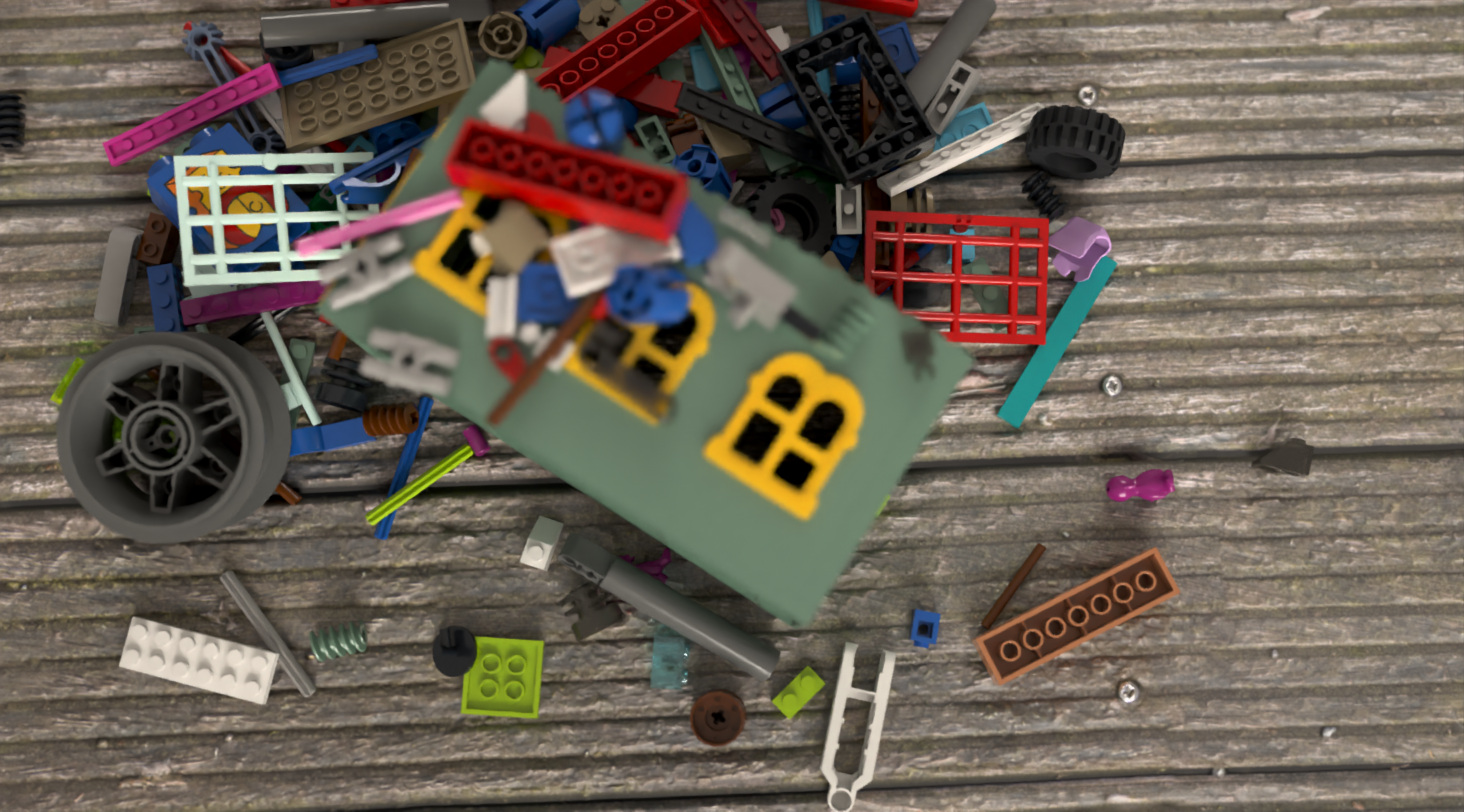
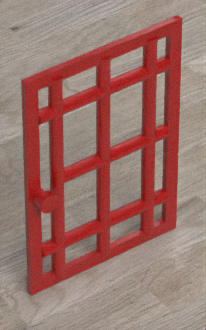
M866 210L863 284L873 291L872 295L874 296L875 280L893 281V303L897 306L896 310L904 315L907 313L912 314L921 321L950 322V332H941L946 336L945 340L948 342L1046 345L1049 218ZM876 221L895 222V232L876 231ZM905 223L952 225L953 230L958 234L966 232L970 225L1010 227V237L905 232ZM1020 228H1038L1037 238L1020 237ZM876 241L894 242V271L875 270ZM904 242L952 244V272L904 271ZM962 245L1009 247V275L962 274ZM1019 247L1037 248L1036 276H1019ZM903 281L951 283L950 312L903 310ZM961 284L1008 285V313L960 312ZM1018 286H1036L1035 315L1018 314ZM960 322L1007 324V334L960 332ZM1017 324L1035 325V335L1017 334Z

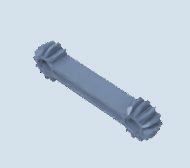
M204 20L200 21L199 26L196 23H191L192 30H184L188 37L181 39L187 45L184 48L185 52L191 54V58L195 61L203 59L218 87L236 79L219 50L220 46L226 45V41L221 39L224 36L223 31L217 29V25L214 23L208 24ZM208 37L207 43L201 46L202 39ZM213 56L216 59L218 65L220 66L222 72L224 73L227 79L226 81H224L222 75L216 67L212 59ZM250 103L242 107L255 129L254 132L240 108L232 111L248 139L247 142L258 154H280L278 151L285 148L282 143H279L282 137L280 134H276L274 128L269 127L265 131ZM266 141L267 147L265 150L259 151L260 143Z

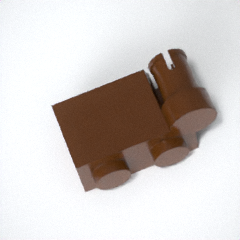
M686 113L683 114L682 118L665 122L667 132L669 133V140L676 155L680 156L684 151L691 149L690 145H704L707 143L703 129L698 130L696 119L693 115Z

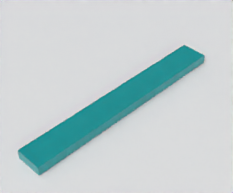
M1103 256L1092 270L1089 279L1076 283L1046 332V345H1039L997 413V417L1017 429L1020 427L1117 266V262L1107 256Z

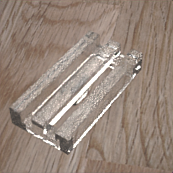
M723 205L719 211V221L767 251L773 243V234L728 205Z

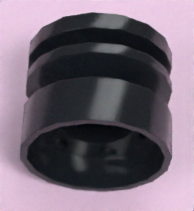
M260 31L259 39L264 65L270 62L274 64L276 71L280 72L315 61L313 44L264 48Z
M325 357L323 364L334 370L322 369L321 374L330 378L331 381L330 383L318 382L313 399L338 408L364 413L370 397L360 392V388H373L374 384L363 378L376 377L361 373V362L342 357L339 361Z

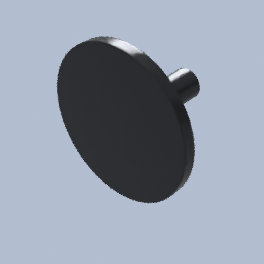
M919 265L906 270L908 272L936 273L930 269L921 268ZM903 281V304L910 307H924L934 303L943 292V283Z
M449 626L445 629H440L432 651L435 666L442 674L448 677H460L469 672L477 657V643L473 634L462 626Z

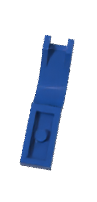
M410 155L394 161L392 177L386 181L368 183L360 181L355 177L343 181L342 186L344 189H348L349 193L341 195L340 200L348 204H378L388 201L395 192Z
M362 417L324 426L292 430L290 457L311 452H328L377 441V437L368 436L363 428Z

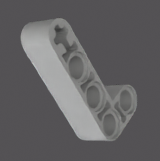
M124 226L115 227L111 231L94 317L97 321L119 327L124 326L126 323L139 261L135 258L144 233L143 230Z

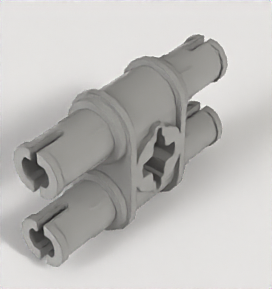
M397 232L374 243L373 241H365L364 245L352 251L342 252L339 255L340 259L316 269L324 285L346 275H349L351 278L349 285L327 294L333 309L338 310L356 300L365 302L368 297L385 289L390 290L393 287L392 283L416 273L408 257L385 268L381 265L382 258L405 248ZM365 264L368 266V268H367V276H368V278H366V277L364 276V274H365V266H364V265H365Z
M376 328L373 329L369 341L370 345L394 351V357L389 363L366 356L362 362L361 373L385 379V382L390 386L395 384L413 389L415 393L425 390L448 396L452 380L427 372V369L431 362L456 368L460 359L459 351L436 345L433 339L425 340L410 336L407 332H401L398 335ZM414 358L416 360L415 365L407 366L405 364L407 359L411 360Z

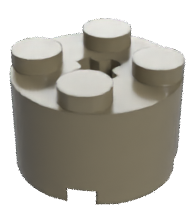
M594 0L581 10L579 14V27L584 44H587L627 17L625 10L620 4L614 0Z

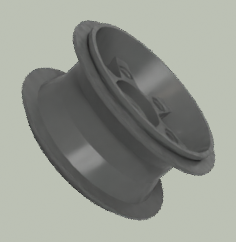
M147 332L122 338L102 348L87 360L75 374L59 408L56 426V445L60 466L66 482L76 499L96 520L114 532L134 540L149 543H175L188 541L211 531L234 525L249 517L268 500L280 483L289 461L292 446V422L285 395L278 381L268 367L250 350L235 341L204 332ZM162 367L157 396L134 383L144 374ZM203 373L218 382L230 397L208 405L203 402ZM226 407H228L232 413V415L228 417H225L224 410ZM117 416L125 422L122 429V443L118 446L116 442ZM166 417H169L176 423L160 426ZM241 422L242 426L240 458L221 442L222 432ZM170 430L175 433L174 442L172 437L168 435ZM180 446L177 456L166 451L168 448ZM137 468L142 472L150 474V495L137 487L128 475V471ZM196 474L220 488L209 498L191 504Z

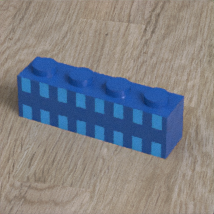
M172 263L147 267L155 332H189V328H186L184 325L179 302L184 299L181 270Z

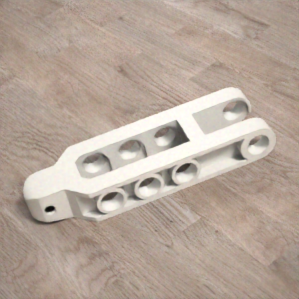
M845 642L820 763V769L829 782L827 803L834 812H849L854 805L857 790L872 781L896 652L882 650L874 692L851 687L855 668L854 658L858 644ZM847 697L871 702L859 768L852 775L837 772L833 766L836 750L839 749V734L841 725L844 723L843 716Z

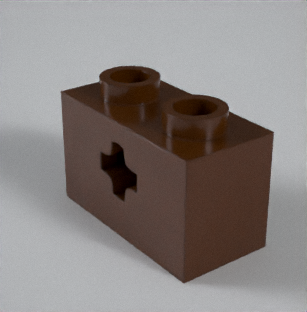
M152 212L149 214L135 258L148 267L173 263L180 240V231L166 216Z

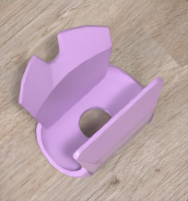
M1078 216L1067 221L1065 226L1049 237L1048 245L1061 250L1052 261L1057 271L1064 277L1071 271H1074L1075 282L1089 279L1092 270L1099 260L1112 249L1110 238L1103 227Z

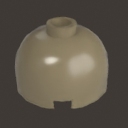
M505 11L498 12L499 14L487 16L480 24L478 31L480 46L485 54L497 62L501 60L512 62L518 59L526 50L528 42L527 30L522 20L515 14Z

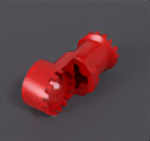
M499 338L491 343L489 347L490 358L502 374H506L513 384L526 369V366L523 364L524 358L517 350L516 345L506 338ZM502 343L508 344L511 348V355L505 360L498 359L495 354L497 346Z

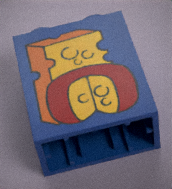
M227 123L217 131L212 127H208L198 132L190 141L189 147L191 149L181 156L249 155L258 153L230 123ZM171 155L162 157L151 166L148 171L149 178L146 179L152 202L180 231L174 160ZM262 166L218 167L219 176L277 174L274 170H268ZM185 167L186 176H208L207 167ZM283 184L286 212H310V209L287 184ZM273 185L220 186L222 214L275 213ZM209 186L187 187L190 215H211ZM310 222L287 223L289 245L311 229ZM277 223L223 225L226 254L279 251ZM212 225L191 226L192 245L201 255L215 254ZM265 262L227 264V272H253ZM213 264L212 267L216 270V264Z

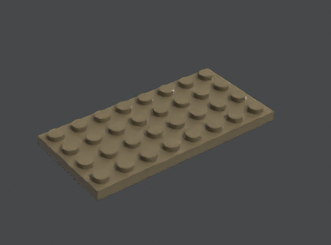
M462 18L377 45L379 57L279 88L286 147L289 153L295 154L463 98L477 77Z

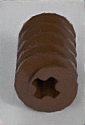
M412 401L407 403L401 402L398 405L396 403L382 404L381 406L373 405L370 410H366L363 413V428L368 436L371 437L410 434L418 429L419 411L416 404Z

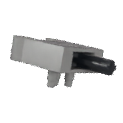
M728 238L725 239L708 261L710 269L704 275L703 280L712 289L734 303L727 314L731 320H735L733 326L740 329L747 323L750 317H753L771 331L777 322L782 320L800 335L814 343L823 330L790 305L798 290L746 252L738 243Z

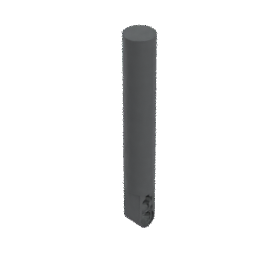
M431 0L260 13L259 19L264 48L404 37L458 18H462L466 31L479 30L483 20L489 15H495L493 0Z
M963 0L906 77L905 81L922 111L939 90L956 60L960 61L996 11L997 5L994 0ZM884 110L881 111L871 125L872 133L861 148L866 147V144L870 141L874 143L888 136L889 132L893 130L896 132Z
M574 533L568 535L557 556L562 564L762 682L770 677L781 655L779 650L586 538Z

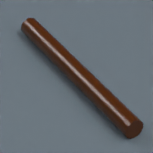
M1040 543L1035 546L980 623L984 628L989 630L1046 550L1045 546Z

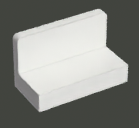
M510 275V280L490 279L486 333L488 339L506 338L517 340L518 321H516L519 279L516 275Z

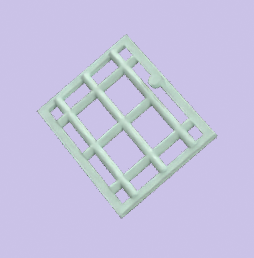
M373 152L173 156L184 273L183 285L189 287L320 280L316 269L292 270L291 261L340 259L339 255L342 252L347 253L356 248H352V243L348 242L341 245L342 249H327L301 257L298 251H290L287 223L339 221V227L350 224L349 221L362 220L378 215L379 205L368 204V210H348V203H343L340 200V196L346 194V191L336 195L338 211L286 212L283 184L329 183L345 174L344 164H364L374 158ZM333 164L334 173L223 176L218 174V167L262 166L268 170H273L278 165ZM185 167H207L208 176H186ZM374 175L363 182L376 183V176ZM273 185L275 213L222 214L220 186ZM209 186L211 215H190L187 187ZM277 223L279 251L226 254L223 225ZM212 225L215 254L193 255L191 226ZM280 262L281 271L227 272V264ZM216 264L217 274L195 275L194 265Z

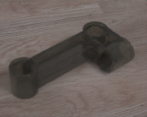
M603 316L578 351L581 368L653 418L657 423L661 425L672 423L677 416V402L675 398L613 356L623 346L629 336V332L606 316ZM595 352L599 354V361L595 364L586 363L584 358L588 353ZM661 403H668L672 407V411L668 415H660L656 412V407Z

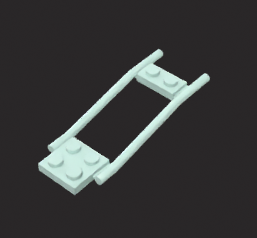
M194 265L195 275L217 274L212 265ZM235 284L233 287L230 285L189 286L188 288L192 296H188L183 300L257 287L258 284ZM271 312L260 313L290 379L289 383L280 386L285 395L289 411L302 404L313 426L322 423L298 375ZM206 324L195 326L197 332L209 333ZM222 387V389H223V391H224V393H225V395H226V398H227V397H230L229 394H228V393L225 391V389Z

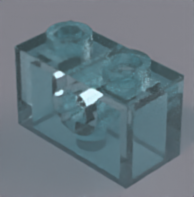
M654 636L650 688L681 690L682 684L687 685L688 669H683L684 659H689L690 644L685 643V638ZM669 655L673 656V660L678 661L677 667L673 666V670H668V666L663 663L664 659H668Z

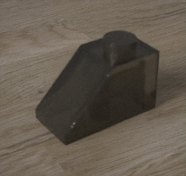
M1291 438L1289 441L1279 444L1254 460L1251 467L1298 478L1309 476L1314 446L1307 445L1305 440Z

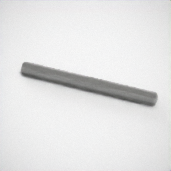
M230 570L220 576L221 582L272 652L279 653V663L302 695L309 697L317 690L316 686L235 573Z

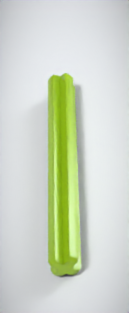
M464 444L366 513L365 518L371 525H375L474 454L473 449L469 444Z

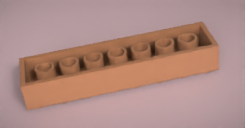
M1157 547L1148 548L971 640L994 685L1001 686L1181 592Z

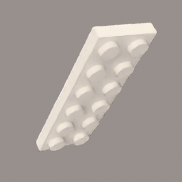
M133 616L119 667L258 704H266L279 653Z

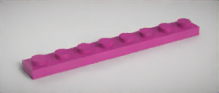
M269 62L102 144L111 166L117 167L283 86L274 64Z

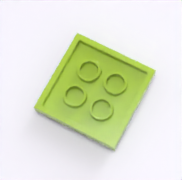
M474 636L477 643V657L473 667L464 674L461 714L538 719L545 641Z

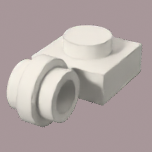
M528 322L526 325L522 324L519 328L518 338L528 346H532L534 343L539 344L533 352V355L536 357L556 332L551 329L543 338L540 336L542 330L532 322ZM567 342L548 366L557 372L573 352L575 346Z

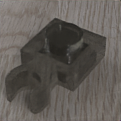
M930 327L902 332L900 338L906 363L915 361L916 364L914 370L915 379L917 381L921 380L920 369H927L930 373V379H932L935 375V369L930 364L928 358L935 357L936 351Z

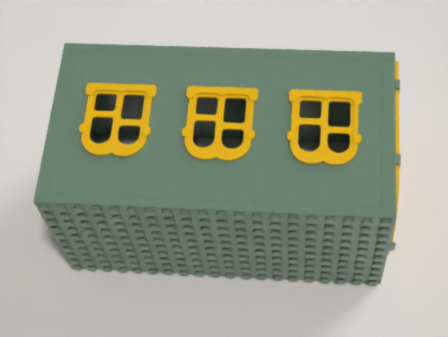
M490 58L453 113L445 120L433 138L429 137L420 150L422 154L381 213L454 189L460 191L463 204L364 237L356 247L364 245L365 241H373L374 243L397 232L405 248L382 258L381 265L385 268L408 257L416 273L392 283L393 287L390 290L385 289L368 297L365 302L356 300L335 310L331 306L327 294L350 284V276H343L331 283L318 302L320 305L316 311L373 358L390 363L393 360L394 351L370 345V336L374 328L398 335L401 332H407L408 335L421 339H433L436 345L459 351L460 359L456 368L431 362L427 369V372L452 380L448 396L425 391L426 393L793 629L807 627L975 358L970 356L971 352L960 344L952 345L945 340L946 336L936 329L928 330L923 327L921 320L909 313L906 315L896 310L897 306L890 300L885 298L880 300L873 296V291L869 287L861 283L856 285L849 281L848 275L840 269L834 268L832 270L823 264L824 261L819 256L813 253L807 255L799 250L800 246L795 241L789 238L783 240L775 235L776 231L765 223L759 225L751 220L752 216L741 208L733 209L727 205V200L717 193L709 194L703 190L704 187L701 183L689 178L687 180L689 198L713 224L718 248L727 238L735 241L746 252L796 288L798 292L790 305L821 327L823 331H828L826 327L828 322H835L834 315L838 312L842 313L840 308L843 304H849L848 299L859 303L870 313L875 324L864 323L868 333L857 332L861 342H849L854 351L843 350L842 352L847 358L846 361L836 359V364L831 363L814 349L812 342L782 320H779L771 331L753 317H750L747 323L740 329L733 326L735 320H731L727 316L734 303L712 289L703 280L704 275L710 269L708 263L684 268L683 260L675 259L658 266L676 268L686 277L689 285L683 289L691 290L689 308L698 318L697 331L679 358L673 359L649 343V338L658 325L625 324L617 316L610 314L609 317H613L636 333V337L612 372H607L583 356L585 348L601 326V324H597L589 316L568 341L575 346V349L560 369L556 372L547 366L538 377V381L526 391L496 428L493 427L484 418L513 385L507 375L502 374L490 358L489 347L496 339H488L486 337L489 296L478 290V284L491 267L494 257L489 253L483 255L467 279L463 280L459 277L476 253L471 236L497 220L503 204L511 200L451 184L444 166L466 118L484 122L479 111L518 75L514 73V68L505 61L501 60L498 63ZM525 75L528 84V111L544 116L554 129L556 141L570 145L563 121L567 105L561 102L562 99L551 90L543 91L537 87L538 84L535 80ZM594 129L600 142L602 140L600 130ZM627 137L618 153L619 155L616 157L680 174L679 170L668 163L663 165L656 161L655 155L644 148L640 151L632 146L631 140ZM518 203L530 216L540 215L551 223L553 235L550 241L580 231L581 220ZM675 231V232H674V237H675L676 242H678L677 234H676V231ZM550 245L548 249L543 250L535 263L558 265ZM365 264V265H364V266H365V274H364V276H365L366 278H368V276H367V268H368V266ZM591 290L578 294L577 307ZM518 321V334L520 333L519 328L522 326V324L526 325L528 322ZM533 323L542 330L540 336L543 338L551 329L557 332L562 326ZM518 336L517 340L508 339L516 345L517 350L524 358L523 364L527 368L535 358L533 352L539 344L534 343L532 346H528ZM502 343L497 346L495 350L497 358L500 360L509 358L511 348L508 344ZM640 354L646 355L668 370V376L652 398L644 396L624 382L625 374ZM414 358L411 360L407 359L405 364L407 366L415 365L416 360ZM783 373H791L798 376L805 386L804 399L794 414H787L764 398V393L771 382ZM823 399H833L844 407L846 422L830 449L826 453H822L798 438L797 431L817 402ZM754 410L762 411L784 427L779 439L760 466L753 465L731 450V444ZM787 448H793L817 465L815 473L802 492L792 490L772 476L773 468Z

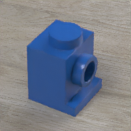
M917 609L912 610L908 640L914 641L913 646L929 648V644H936L941 614ZM922 624L927 627L925 634H920L918 631L919 626Z

